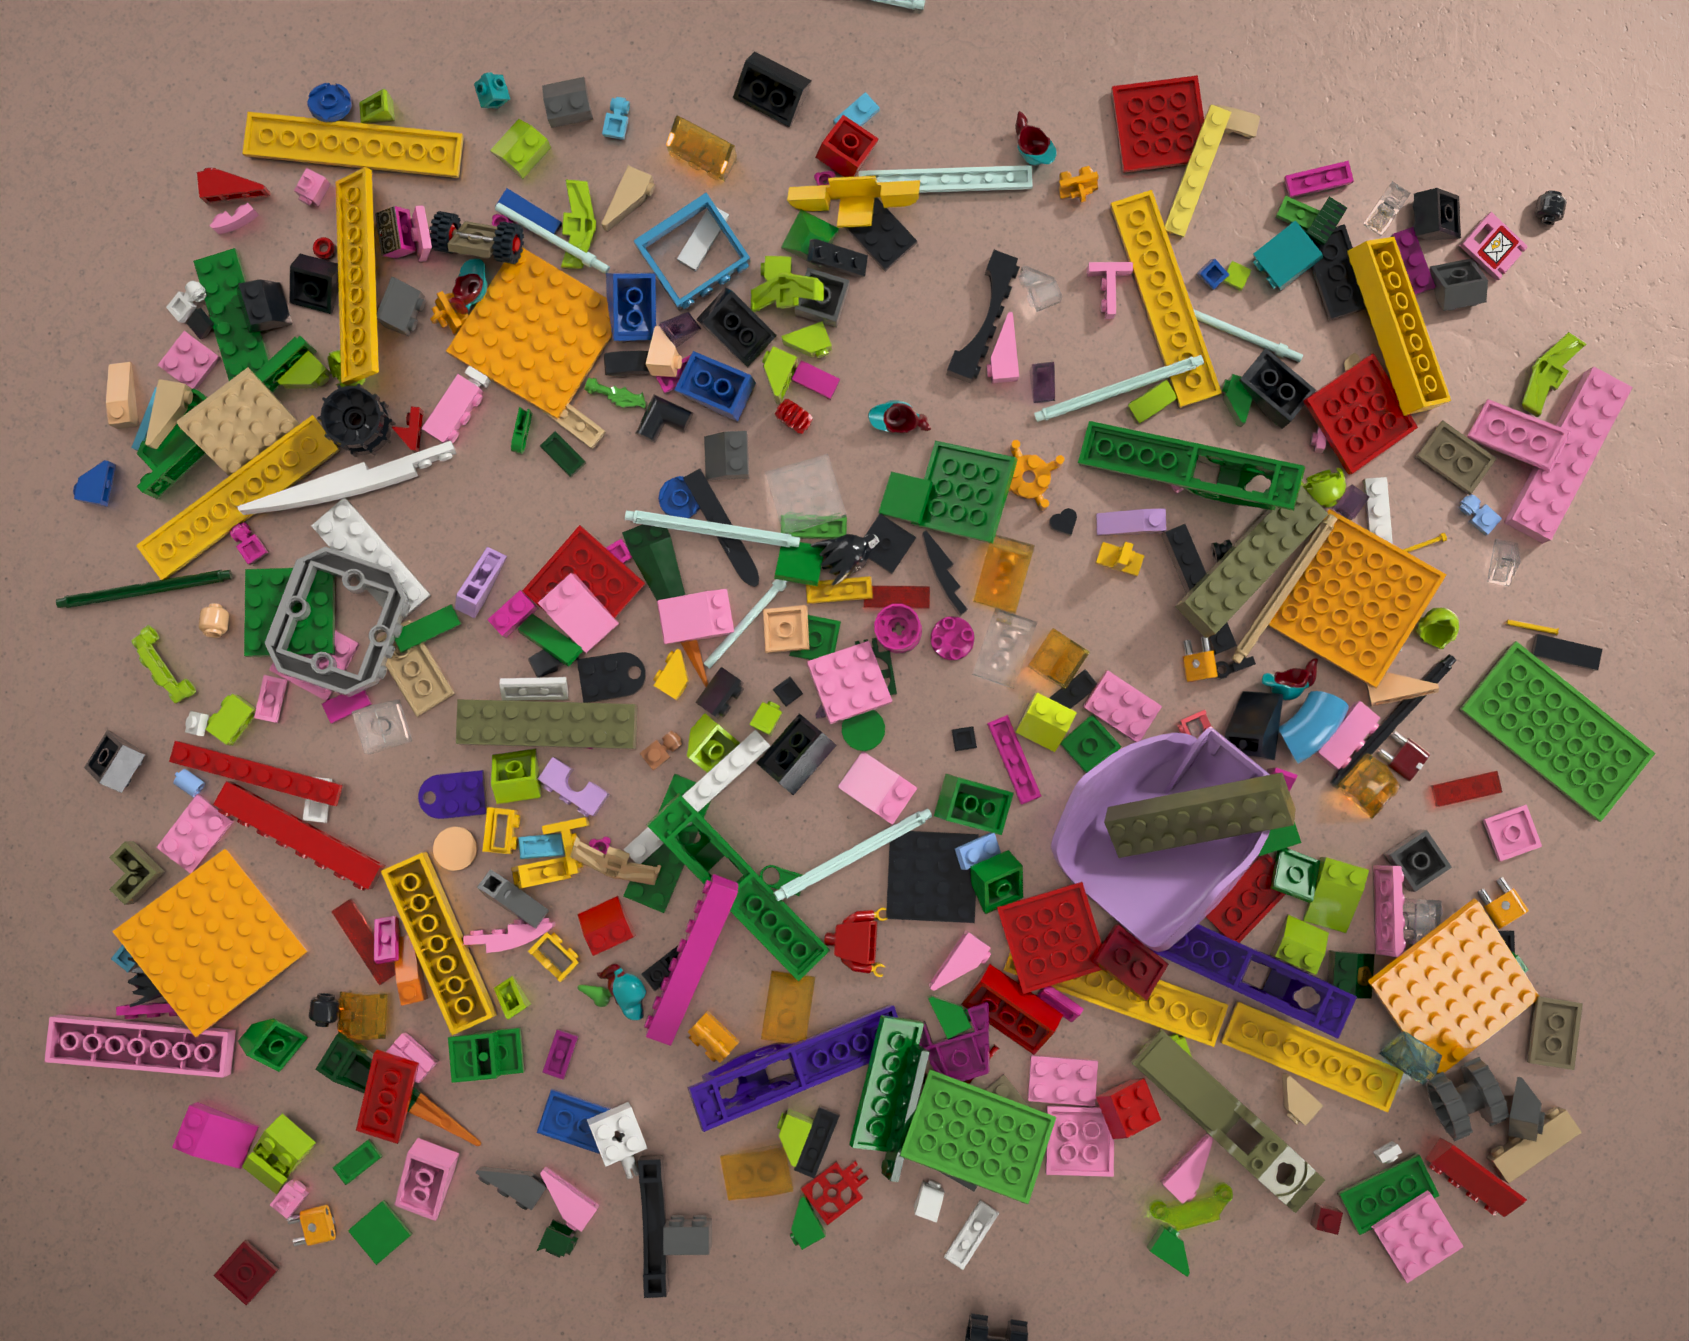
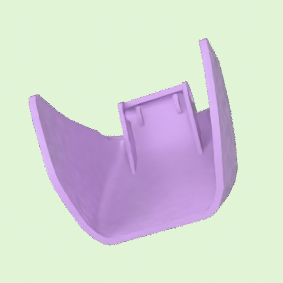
M1212 727L1207 728L1198 739L1189 734L1169 733L1130 744L1110 755L1078 781L1055 830L1051 843L1053 856L1061 870L1073 884L1083 882L1086 895L1141 943L1154 951H1165L1198 925L1230 892L1260 853L1270 830L1118 858L1104 823L1107 808L1270 774Z

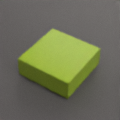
M1232 261L1227 269L1230 275L1222 282L1242 291L1252 270Z

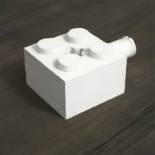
M629 1102L587 1119L605 1167L621 1161L627 1179L633 1178L630 1171L631 1168L635 1177L638 1176L639 1170L633 1155L647 1149V1146ZM618 1130L620 1136L616 1138L614 1132Z

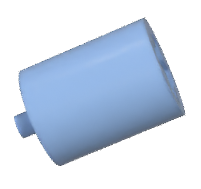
M186 769L179 773L176 772L174 775L176 778L173 784L193 798L205 786L204 781Z

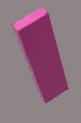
M1008 715L987 723L1020 804L1022 805L1042 797Z

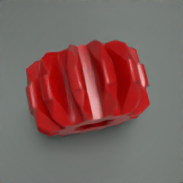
M784 399L775 412L777 419L799 434H803L813 420L811 414L789 399Z

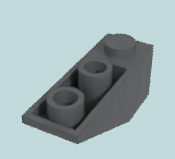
M491 869L477 886L485 897L535 929L549 912L543 905Z
M480 1167L476 1171L481 1182L487 1185H494L498 1188V1193L507 1198L509 1196L516 1200V1204L524 1210H532L547 1188L544 1180L531 1171Z

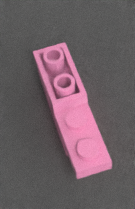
M543 918L535 929L523 920L515 919L514 924L508 925V933H505V929H493L492 934H483V930H471L470 935L463 936L464 945L486 944V953L509 950L541 937L555 927V922H549V918Z

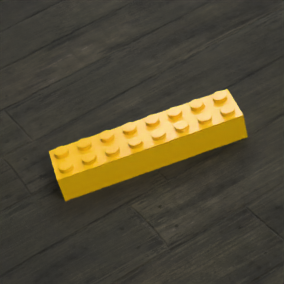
M1395 237L1368 240L1348 250L1350 264L1353 267L1357 284L1360 287L1364 304L1369 313L1371 324L1378 339V345L1381 348L1385 365L1389 371L1403 415L1432 410L1450 402L1451 398Z
M428 853L417 854L382 870L383 878L451 1035H455L496 1016V1010L467 945H464L463 934Z

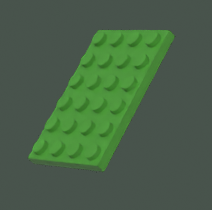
M929 1070L899 1156L1021 1203L1029 1204L1056 1117Z

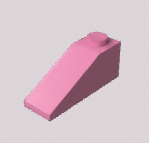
M1008 312L992 353L990 364H986L987 378L991 377L992 383L1013 382L1019 379L1013 312Z
M1207 1133L1160 1181L1182 1204L1185 1201L1190 1202L1197 1194L1196 1190L1199 1188L1213 1142V1138Z
M545 1167L540 1175L562 1218L567 1221L566 1225L574 1231L578 1229L582 1232L600 1205L548 1167Z

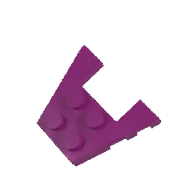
M988 1002L967 1009L974 1031L933 1043L925 1021L923 1022L924 1026L919 1045L930 1052L928 1060L936 1072L959 1081H966L990 1072Z

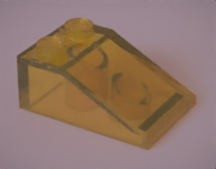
M996 535L993 544L989 543L973 602L1016 614L1035 545Z
M771 971L761 1035L762 1040L795 1043L807 1038L815 984L814 976L805 975L798 982L791 973Z
M782 1143L720 1155L728 1201L773 1196L794 1191L790 1162Z

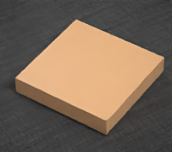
M806 605L763 609L765 653L810 650Z

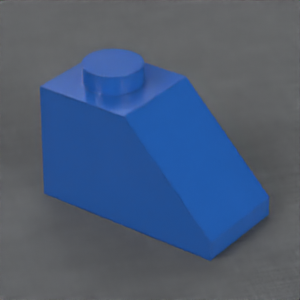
M104 460L80 476L73 488L74 499L83 503L108 507L116 464Z

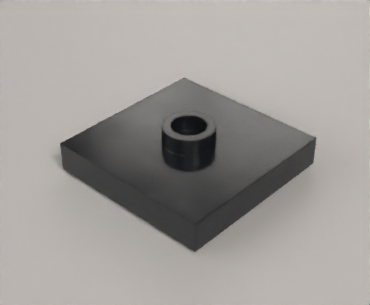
M879 514L865 535L873 533L879 539V543L870 551L868 559L893 574L916 537L882 514Z

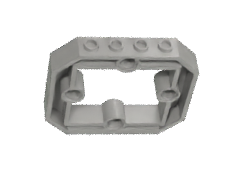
M323 547L296 560L267 635L265 645L277 671L281 674L351 697L378 684L380 679H384L387 672V667H385L387 659L392 658L395 646H393L394 640L399 638L403 626L400 624L403 617H407L410 610L409 600L397 574L392 569L328 547ZM317 570L341 577L345 588L354 594L364 592L367 587L388 594L377 625L369 631L370 644L358 675L337 668V662L334 657L326 652H318L313 655L312 659L287 651L297 622L305 620L310 615L311 608L306 598ZM353 577H360V583L357 586L350 585ZM302 603V610L299 613H293L294 605ZM380 632H386L387 638L383 642H377L376 639ZM328 659V667L321 670L319 668L320 661Z

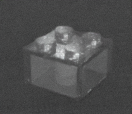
M1404 898L1403 916L1405 918V927L1403 928V938L1406 944H1416L1441 924L1443 914L1441 900Z

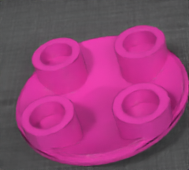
M954 616L943 618L932 629L931 645L934 651L944 659H961L973 648L975 639L973 629L962 618Z

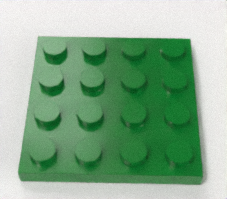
M935 440L924 477L925 480L932 481L933 485L921 524L912 522L911 524L993 544L1018 459L1012 456Z
M293 568L245 569V657H271L265 641ZM317 570L306 598L311 608L310 615L305 620L297 622L287 651L301 656L315 655L318 652L335 655V575ZM297 603L293 607V613H299L302 610V603Z

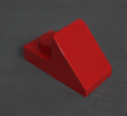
M411 406V410L406 416V424L409 425V428L392 427V429L414 453L420 452L424 411L420 407Z

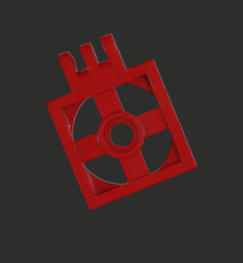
M835 1161L815 1176V1179H811L801 1187L804 1195L827 1225L863 1199L862 1194L857 1188L869 1178L865 1175L858 1180L857 1177L863 1173V1170L859 1168L854 1173L852 1172V1169L858 1165L856 1161H853L844 1169ZM828 1173H836L841 1175L843 1179L837 1184H831L825 1176ZM818 1182L823 1188V1194L814 1200L813 1186ZM849 1186L851 1198L848 1204H845L840 1196L841 1192ZM829 1189L836 1191L835 1197L828 1196L827 1192ZM830 1202L835 1204L838 1211L829 1212L821 1209V1207Z

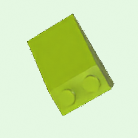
M1320 857L1314 900L1311 903H1307L1303 921L1347 933L1363 894L1369 870L1331 858Z

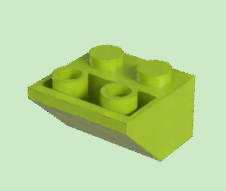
M282 1113L263 1132L253 1151L288 1178L308 1155L316 1142Z

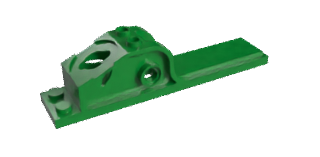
M294 337L264 364L255 375L273 393L280 386L277 381L307 351L313 355L317 351L303 337ZM192 389L193 399L191 404H188L185 414L208 397L200 391ZM178 424L174 426L157 449L145 445V438V441L141 442L136 454L148 465L152 472L145 474L140 479L137 488L142 493L158 499L206 453Z
M1093 421L1088 423L1078 460L1080 465L1179 486L1191 494L1205 499L1274 511L1276 507L1294 511L1305 471L1304 465ZM1197 460L1220 468L1216 484L1193 478ZM1262 475L1271 481L1270 487L1264 493L1253 490L1252 492L1246 491V485L1256 476Z
M680 793L646 824L703 884H705L706 880H711L712 875L708 871L724 856L733 863L743 876L736 881L738 883V893L730 912L798 982L830 951L783 900H776L773 894L774 891ZM696 826L699 831L700 840L696 843L682 844L678 833L684 827Z

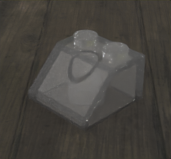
M400 699L352 711L364 754L371 755L412 741Z

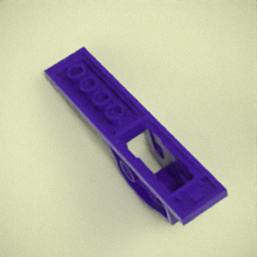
M1200 924L1196 925L1169 949L1161 952L1152 950L1159 956L1339 1039L1357 999V996L1339 989L1326 981ZM1251 960L1272 969L1263 989L1242 981ZM1304 987H1312L1319 994L1320 1001L1310 1008H1302L1294 1000V994Z
M894 1005L886 1006L799 1042L789 1044L779 1042L757 1048L737 1056L726 1064L702 1075V1082L687 1087L701 1130L703 1132L869 1064L881 1015L898 1018ZM790 1059L795 1075L789 1074L768 1079L765 1070L768 1065L780 1060ZM738 1078L735 1095L732 1098L722 1099L719 1092L720 1087Z

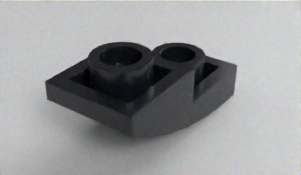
M649 351L605 353V375L627 376L628 373L650 375L646 366Z
M541 650L528 658L537 678L556 672L559 666L565 665L545 650Z
M678 946L641 974L654 992L661 987L664 977H669L671 972L668 970L672 958H677L679 954L677 951Z

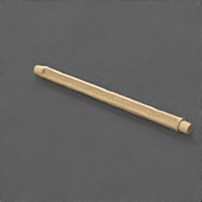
M1329 514L1321 522L1309 543L1306 544L1281 581L1280 586L1275 590L1252 624L1251 629L1245 634L1235 649V654L1231 658L1234 662L1240 664L1243 658L1248 656L1258 641L1259 636L1271 622L1333 530V525L1337 521L1334 515Z

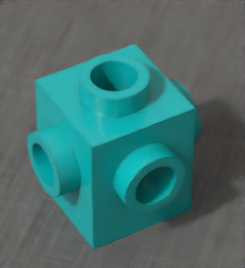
M492 72L484 73L474 83L481 108L499 109L510 100L503 75L493 74Z

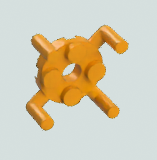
M1013 440L1010 450L1018 461L1009 491L1021 498L1035 499L1039 509L1044 511L1049 506V501L1044 499L1042 494L1050 484V472L1061 467L1065 459L1062 455H1058L1055 460L1046 464L1037 455H1022L1019 449L1020 441ZM1027 471L1032 472L1035 480L1031 483L1025 482L1022 477L1023 473Z

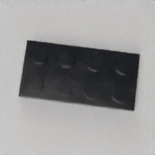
M1345 224L1335 227L1324 246L1311 239L1323 254V258L1311 268L1329 321L1367 309L1347 253L1353 247Z

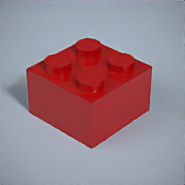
M1145 1078L1128 1080L1096 1097L1112 1139L1129 1138L1161 1121Z

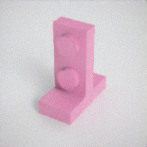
M1089 262L1087 266V277L1104 276V278H1101L1100 287L1101 291H1104V299H1101V312H1105V319H1114L1116 315V276H1130L1133 272V262Z

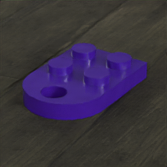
M484 770L440 774L429 777L419 789L418 801L421 809L428 816L437 819L485 815L487 813ZM429 791H432L436 796V800L432 804L426 803L424 799L425 794Z

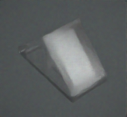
M1495 539L1487 582L1510 586L1521 562L1518 543Z

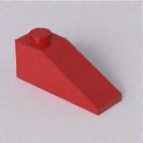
M205 168L203 171L197 172L199 197L206 204L270 196V191L263 184L216 168Z

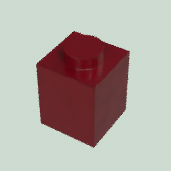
M1315 1203L1310 1225L1316 1230L1338 1235L1343 1212L1335 1207Z

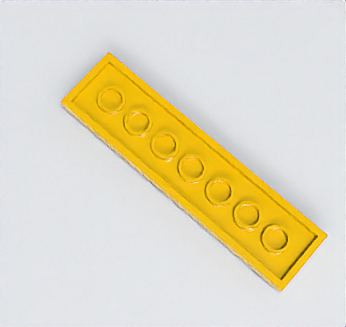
M1238 1001L1235 1004L1221 1039L1222 1044L1385 1112H1389L1404 1074V1070Z

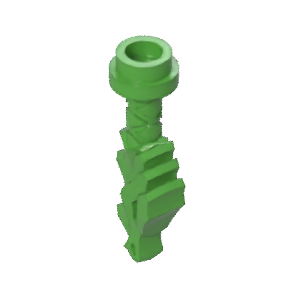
M588 378L584 390L588 391L589 394L596 391L608 396L607 399L611 400V403H615L617 407L624 409L639 406L646 409L643 392L641 394H633L625 386L621 389L616 386L609 388L598 384L596 378Z

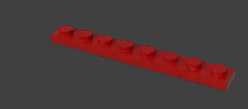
M180 741L174 742L169 760L171 763L332 806L338 805L343 786L338 783Z

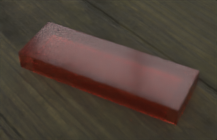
M872 586L873 599L864 600V608H884L891 604H904L912 609H929L930 586Z
M1498 771L1431 785L1436 807L1503 792Z

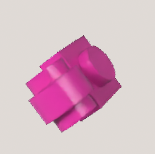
M246 522L238 523L229 531L236 542L242 541L236 547L248 565H252L268 554V551L257 535L254 534L250 537L249 534L252 533V530Z

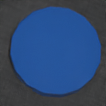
M323 83L310 91L307 105L310 113L317 120L335 122L343 119L349 113L352 107V100L348 90L342 85Z
M683 476L672 478L661 487L658 499L660 507L666 515L690 519L697 514L700 507L686 485Z

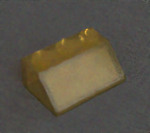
M678 115L675 117L666 144L669 155L677 160L682 158L688 162L690 167L696 170L702 169L706 171L707 175L715 180L721 179L725 181L737 160L735 145Z

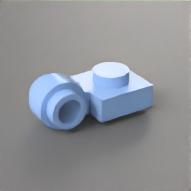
M1470 494L1460 502L1461 506L1459 509L1467 516L1473 514L1474 516L1469 522L1486 536L1502 518L1487 504L1479 508L1481 501L1475 495Z

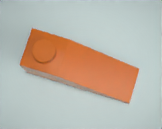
M408 935L399 937V961H394L396 983L402 1006L428 999L422 966Z

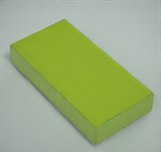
M251 1152L242 1168L275 1194L281 1191L287 1181L285 1176L254 1152Z

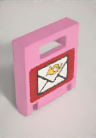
M1492 212L1488 213L1459 245L1495 280H1500L1502 274H1505L1522 255V252L1528 248ZM1484 227L1490 232L1479 244L1474 240V237Z

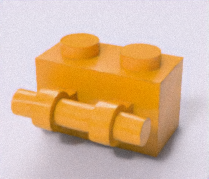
M708 1010L688 1031L690 1034L688 1038L697 1047L699 1045L707 1050L705 1052L706 1056L713 1062L717 1060L721 1063L739 1043V1040Z

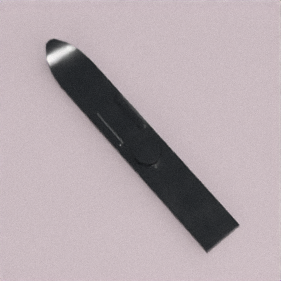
M701 469L683 477L707 521L732 525ZM716 536L739 577L746 584L753 587L759 584L758 570L742 541Z

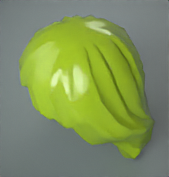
M1432 608L1421 618L1416 632L1427 644L1444 649L1447 644L1456 639L1459 632V620L1447 608Z

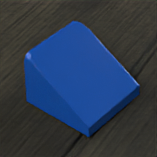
M1211 259L1196 273L1212 290L1230 275L1216 259Z

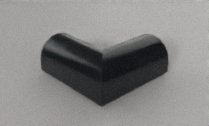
M654 394L635 434L655 443L664 424L684 433L693 412Z

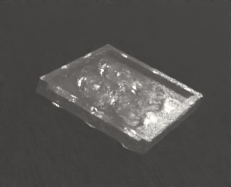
M828 454L765 472L783 533L789 534L847 517Z

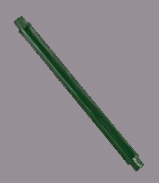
M217 570L89 593L66 595L64 598L56 599L57 608H71L91 603L221 583L224 580L232 579L233 576L231 570Z

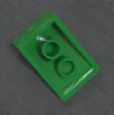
M945 774L934 816L946 821L1002 835L1014 793Z

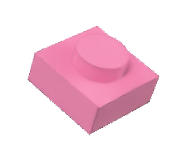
M1319 427L1316 433H1312L1311 446H1314L1315 453H1323L1326 447V438Z

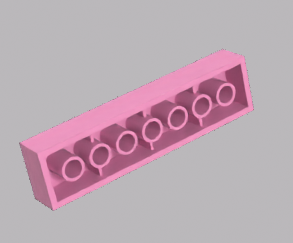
M1594 366L1584 372L1556 426L1571 432L1551 472L1533 467L1504 522L1505 524L1542 544L1552 540L1633 387Z
M59 1014L49 1017L44 1062L223 1078L231 1075L236 1030L210 1027L198 1037H195L186 1025Z

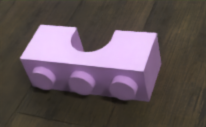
M552 757L538 778L542 782L540 786L551 793L555 790L561 794L559 799L568 805L571 802L577 805V811L584 816H596L610 794L593 782H589L582 791H573L568 784V779L573 769L556 757Z

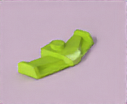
M566 179L571 213H563L562 235L570 236L568 243L587 253L593 234L596 232V220L594 218L588 181ZM565 251L560 268L583 269L584 264L582 260Z
M790 272L780 273L777 277L751 289V310L758 312L776 302L777 308L799 306V298L823 301L824 285L818 278L795 275Z
M1568 332L1542 357L1537 358L1532 366V375L1522 402L1524 410L1535 417L1541 416L1549 388L1554 391L1557 390L1569 372L1562 366L1587 345L1585 342Z

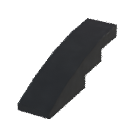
M925 530L922 533V538L935 578L947 600L957 614L962 616L968 609L955 594L961 586L948 571L954 564Z

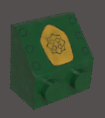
M1329 950L1327 982L1357 996V999H1372V987L1368 980L1373 977L1375 954Z

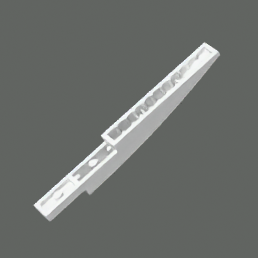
M448 441L371 469L368 468L365 462L237 507L243 515L293 509L351 497L418 476L415 468H427L432 465V462L437 460L447 461L453 457L452 455L457 453L453 443Z

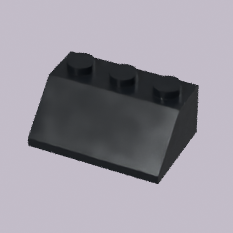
M754 51L745 60L733 98L790 127L805 101L812 80Z
M799 713L758 760L757 764L794 796L837 745Z

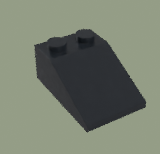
M726 287L696 319L746 367L777 336L732 290Z
M1267 348L1262 351L1239 380L1265 416L1281 429L1287 426L1305 405L1303 400L1316 391L1314 387Z

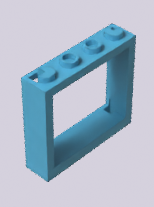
M707 192L634 240L635 246L653 273L656 274L657 279L678 310L682 307L683 309L689 308L695 303L694 299L700 295L702 297L707 296L713 291L712 287L718 283L720 285L725 284L731 279L730 275L736 271L738 273L743 272L749 267L748 264L751 262L749 255ZM707 208L740 259L679 299L646 248Z

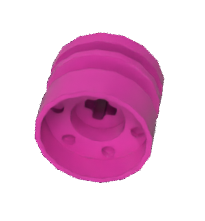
M891 604L884 607L878 613L874 622V632L880 644L887 651L901 654L913 650L919 644L922 636V625L917 613L911 607L904 604ZM897 625H900L901 628H905V630H902L901 632L902 635H898L896 632H893V630H896Z

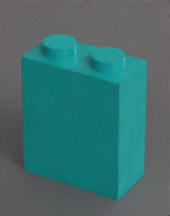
M1295 220L1253 253L1255 258L1253 264L1260 272L1263 270L1269 276L1266 280L1273 289L1278 287L1282 291L1323 258V254Z

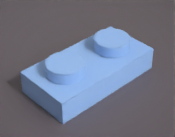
M988 833L955 848L961 870H967L971 868L970 866L1001 853L995 833Z

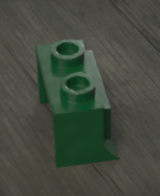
M553 1219L546 1228L537 1251L546 1249L545 1252L559 1258L561 1256L564 1257L565 1254L570 1255L578 1240L575 1237L577 1231Z

